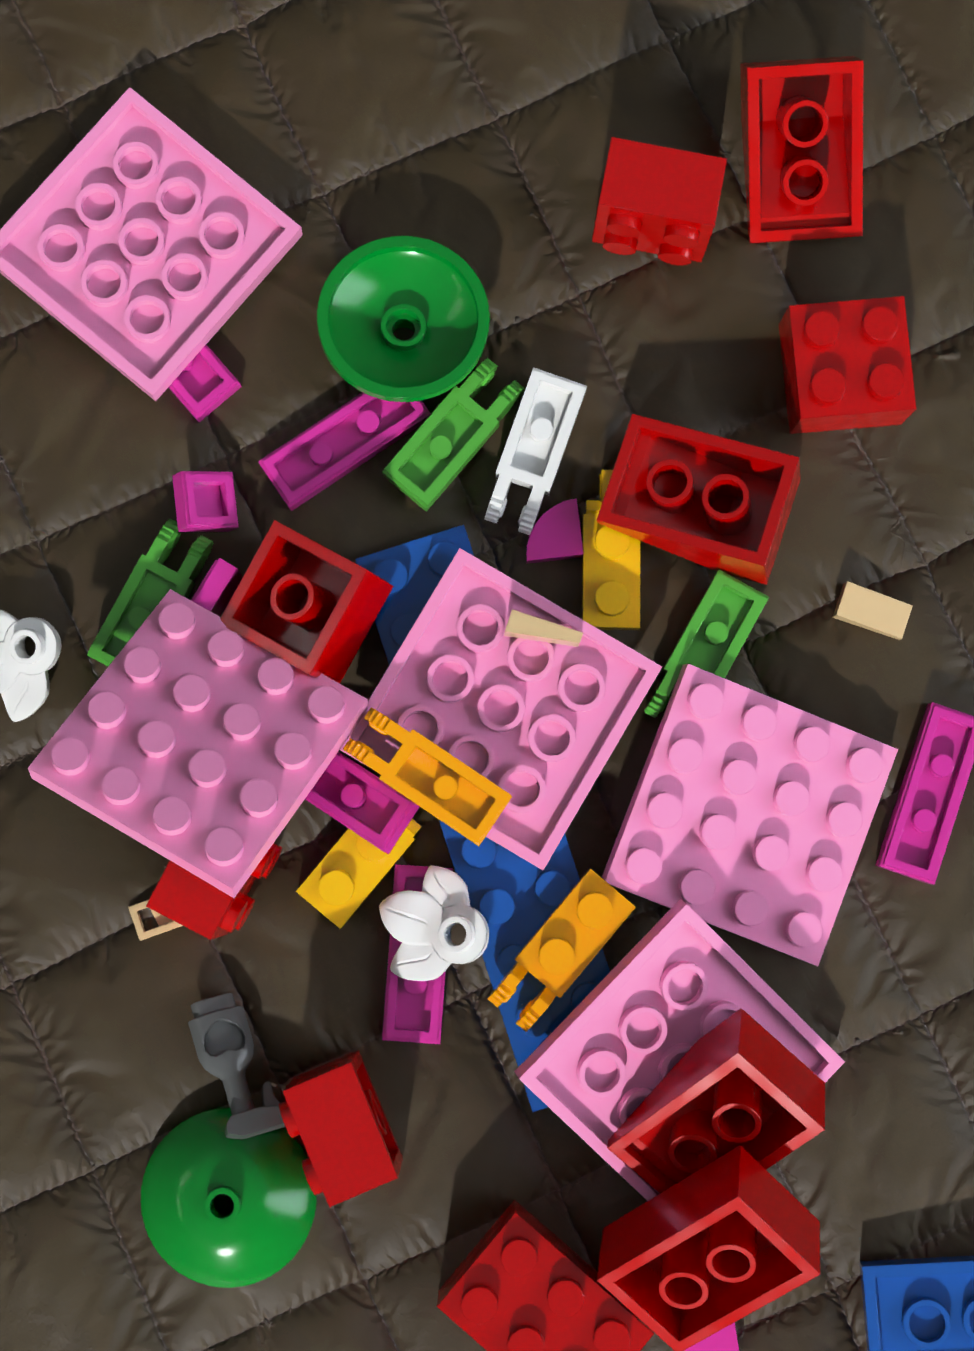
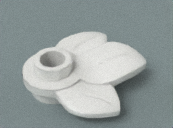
M0 610V693L9 717L13 722H17L33 715L47 699L50 692L48 670L57 662L62 644L58 632L48 621L38 617L18 620L5 610ZM28 636L34 640L36 645L32 656H29L25 650V639Z
M430 865L425 873L422 892L411 890L396 892L384 899L379 905L380 916L384 926L395 939L402 942L390 965L391 972L398 977L413 981L434 980L440 977L451 964H468L475 961L487 948L489 942L487 921L477 909L470 906L468 887L464 880L457 873L447 868ZM460 923L466 930V938L462 944L457 946L452 942L450 932L455 924Z

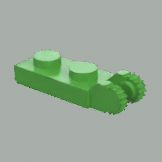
M489 358L481 362L460 388L455 386L382 472L387 480L426 512L498 429L499 421L504 418L524 392L525 388L514 380L510 385H506L502 389L497 399L487 410L475 402L473 398L490 383L498 367Z
M172 519L166 521L147 555L142 554L92 643L87 656L109 666L170 589L188 599L196 585L193 580L199 575L205 561L208 559L213 548V541L200 535L189 548L187 556L178 572H175L162 564L178 543L181 532H178L176 521Z
M718 569L662 671L665 674L644 712L654 718L663 712L684 664L693 665L725 678L769 596Z

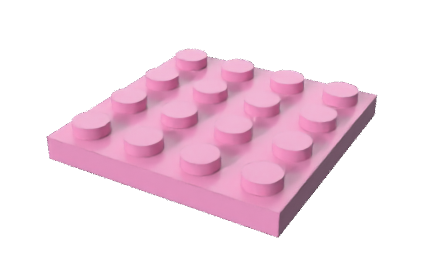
M129 87L0 229V273L154 401H157L200 350L302 237L303 233L300 225Z
M459 548L368 700V711L372 707L407 731L411 732L414 729L512 795V798L486 837L539 869L544 870L662 666ZM512 609L583 632L579 646L574 647L504 636ZM364 715L340 751L356 759L343 750L351 738L354 741H361L373 749L375 755L389 764L402 744L389 735L384 736L370 727L369 722L364 719Z
M170 589L33 760L28 770L33 780L235 898L368 711V699L322 673L318 678H315L303 672L284 659L275 656L228 629L220 620V616Z
M684 664L682 665L601 878L611 886L670 909L681 899L708 924L819 966L898 749L693 665Z
M679 899L514 1072L537 1097L648 1201L660 1193L607 1148L608 1140L697 1040L740 1008L748 1013L825 1083L845 1061L688 904Z

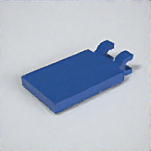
M974 1255L860 1261L867 1351H974Z

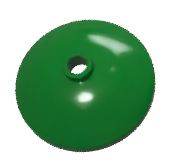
M385 237L366 243L353 250L331 271L324 283L318 301L317 326L319 339L332 367L346 382L357 390L387 401H422L436 397L455 387L467 377L478 363L486 346L489 332L490 314L488 299L484 287L474 270L451 249L420 237ZM404 327L410 329L414 335L408 340H400L393 333L397 329Z
M230 1107L214 1108L195 1114L181 1122L163 1138L146 1166L142 1180L140 1201L142 1218L148 1237L167 1264L178 1273L197 1283L220 1288H234L254 1284L272 1276L286 1266L305 1242L312 1227L317 1206V1195H314L310 1189L302 1167V1160L307 1159L308 1154L298 1138H291L286 1127L243 1140L226 1138L225 1127L227 1121L232 1116ZM219 1194L228 1195L234 1202V1210L229 1214L219 1213L214 1207V1197Z

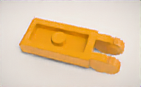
M371 707L364 717L369 722V726L384 736L389 735L401 743V747L389 764L375 755L374 750L361 741H354L350 738L343 750L381 775L379 779L480 846L512 798V795L414 729L411 732L407 731Z
M589 869L514 958L517 963L493 990L488 1000L497 1008L502 1003H506L515 993L517 985L527 972L531 973L545 987L534 1000L527 1003L520 1012L519 1019L516 1021L519 1027L525 1032L528 1031L550 1006L555 997L561 998L636 906L592 869Z

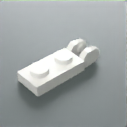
M533 367L496 470L495 477L498 480L484 520L497 524L505 511L511 483L532 489L527 505L523 507L518 520V531L530 535L544 495L550 494L586 393V385Z

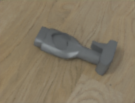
M232 993L218 995L193 1003L190 1007L194 1019L189 1021L188 1025L199 1062L206 1071L223 1082L232 1113L225 1127L226 1138L243 1140L285 1127L279 1110L280 1102L273 1094L271 1082H265L261 1088L263 1107H254L246 1079V1070L254 1056V1042L244 1007L236 1006Z

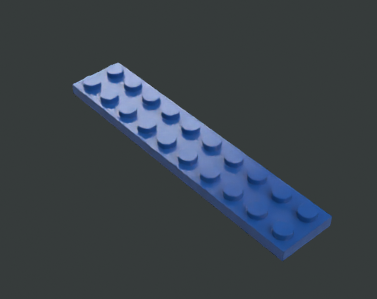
M464 524L355 559L356 564L393 585L389 596L375 619L389 665L459 548L474 556ZM439 820L455 872L464 880L468 887L470 906L477 909L484 916L489 927V942L482 956L494 990L517 963L514 958L579 882L580 878L570 847L564 834L544 870H541L487 837L478 846ZM603 948L561 998L555 997L550 1006L528 1031L525 1032L516 1024V1021L519 1019V1014L527 1003L534 1000L545 987L544 984L527 972L517 985V990L511 998L499 1006L518 1067L608 975L610 970ZM524 1084L532 1112L547 1108L548 1106Z

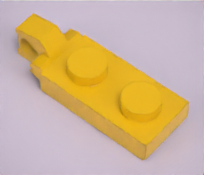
M601 470V475L599 476V500H586V514H583L582 620L599 630H639L640 540L597 523V517L613 470Z
M412 818L389 854L383 852L348 828L296 892L341 929L415 841L413 837L422 826Z

